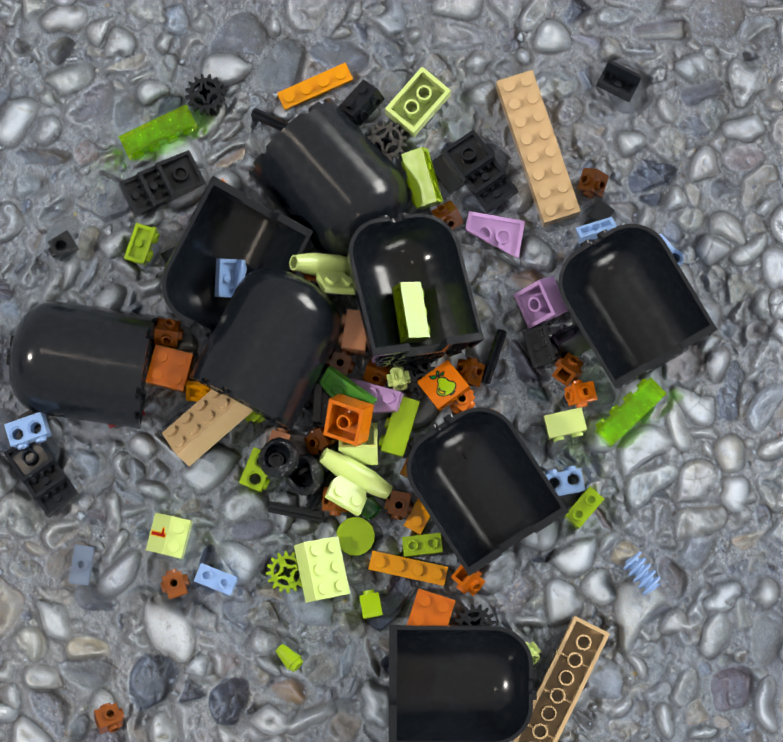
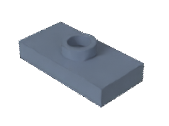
M74 546L69 583L89 586L95 547Z

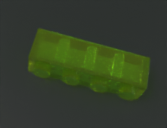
M187 104L118 137L129 160H139L149 151H158L166 143L172 144L183 135L189 136L193 134L198 127Z
M651 377L648 380L644 378L636 385L638 390L635 393L630 391L623 398L625 402L620 407L616 404L609 411L611 415L606 420L602 418L595 424L597 427L594 431L595 434L609 448L667 394Z

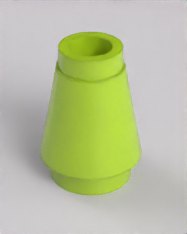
M284 644L280 645L275 651L288 671L291 670L294 673L304 663L301 659L302 656Z

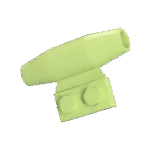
M306 253L291 256L289 261L290 269L316 276V281L324 293L355 295L347 257L323 253Z
M328 448L321 454L319 462L337 476L331 481L325 498L358 516L361 514L367 500L366 493L382 499H386L390 495L393 486L365 465L347 455Z

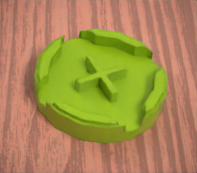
M360 517L346 519L337 530L340 547L343 552L349 555L359 556L365 554L374 543L375 533L373 527L367 520Z

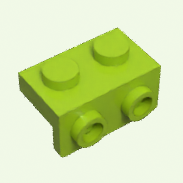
M136 223L124 259L147 266V263L151 262L153 258V245L158 243L160 237L157 227Z

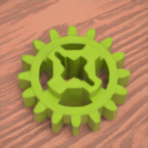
M285 551L284 556L277 553L278 559L271 558L273 564H267V567L271 569V571L266 572V575H271L268 582H274L272 587L274 589L279 586V592L281 593L286 589V592L289 594L292 588L296 592V586L302 587L300 577L297 581L294 579L296 572L299 571L295 552L291 556H288L287 551ZM285 559L293 560L297 564L289 565ZM279 563V572L274 574L275 567ZM285 567H287L288 569H294L290 573V577H287L286 575L280 576L282 575V573L285 572ZM282 579L287 580L289 585H282L278 581Z

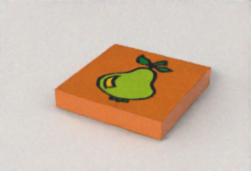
M446 360L417 381L419 387L439 411L470 390V386L449 360Z

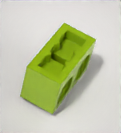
M253 447L239 483L262 493L263 489L267 490L271 479L268 478V475L264 474L258 465L260 449ZM255 474L261 476V481L257 485L251 483V477Z
M589 486L569 509V513L564 515L563 518L578 530L602 503L604 498Z
M441 533L402 537L404 557L443 553Z

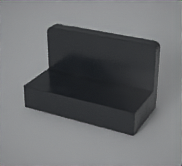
M445 150L441 151V155L435 158L432 164L437 178L451 195L466 185V179Z
M577 323L553 334V338H551L563 358L568 352L578 356L591 349Z
M316 383L314 386L313 424H325L328 403L331 398L319 383Z

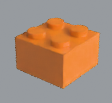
M155 345L146 382L149 385L186 393V382L189 381L195 356L192 353Z
M343 394L330 398L323 435L355 446L368 441L374 404Z
M418 588L407 625H448L456 600Z

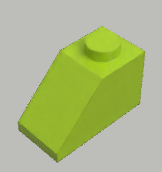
M374 589L363 591V595L359 596L363 619L383 616L379 592L375 593Z

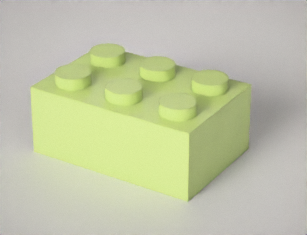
M421 67L385 108V115L396 124H399L402 129L414 138L448 100L451 90L425 68Z
M338 536L294 545L306 603L350 594Z

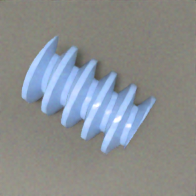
M639 551L624 562L626 565L623 569H631L628 576L635 575L633 583L640 581L637 588H645L642 594L646 595L662 583H658L661 578L660 576L653 577L656 572L655 570L648 571L651 564L644 565L646 557L639 558L642 553Z

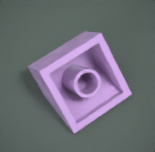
M554 276L540 279L514 294L528 329L550 321L569 311L561 297Z

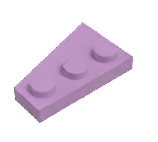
M469 211L465 231L518 259L525 221Z
M350 378L354 383L377 398L373 413L398 412L404 393Z

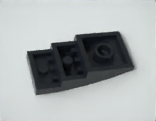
M474 130L444 149L465 177L466 186L487 214L519 193L516 186L508 178L505 170L495 159L494 154Z
M190 150L157 162L150 168L137 172V175L120 181L118 185L134 217H137L199 188L206 182Z
M44 442L30 443L29 447L21 450L11 447L4 452L13 469L48 518L81 496Z

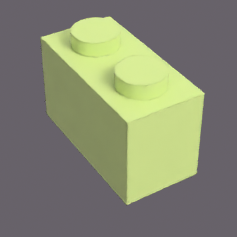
M582 407L543 416L548 440L553 439V442L565 440L564 436L571 435L572 438L583 436V432L587 430Z

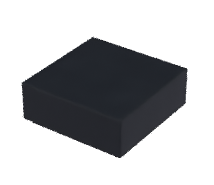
M598 200L588 217L595 221L611 217L614 209Z

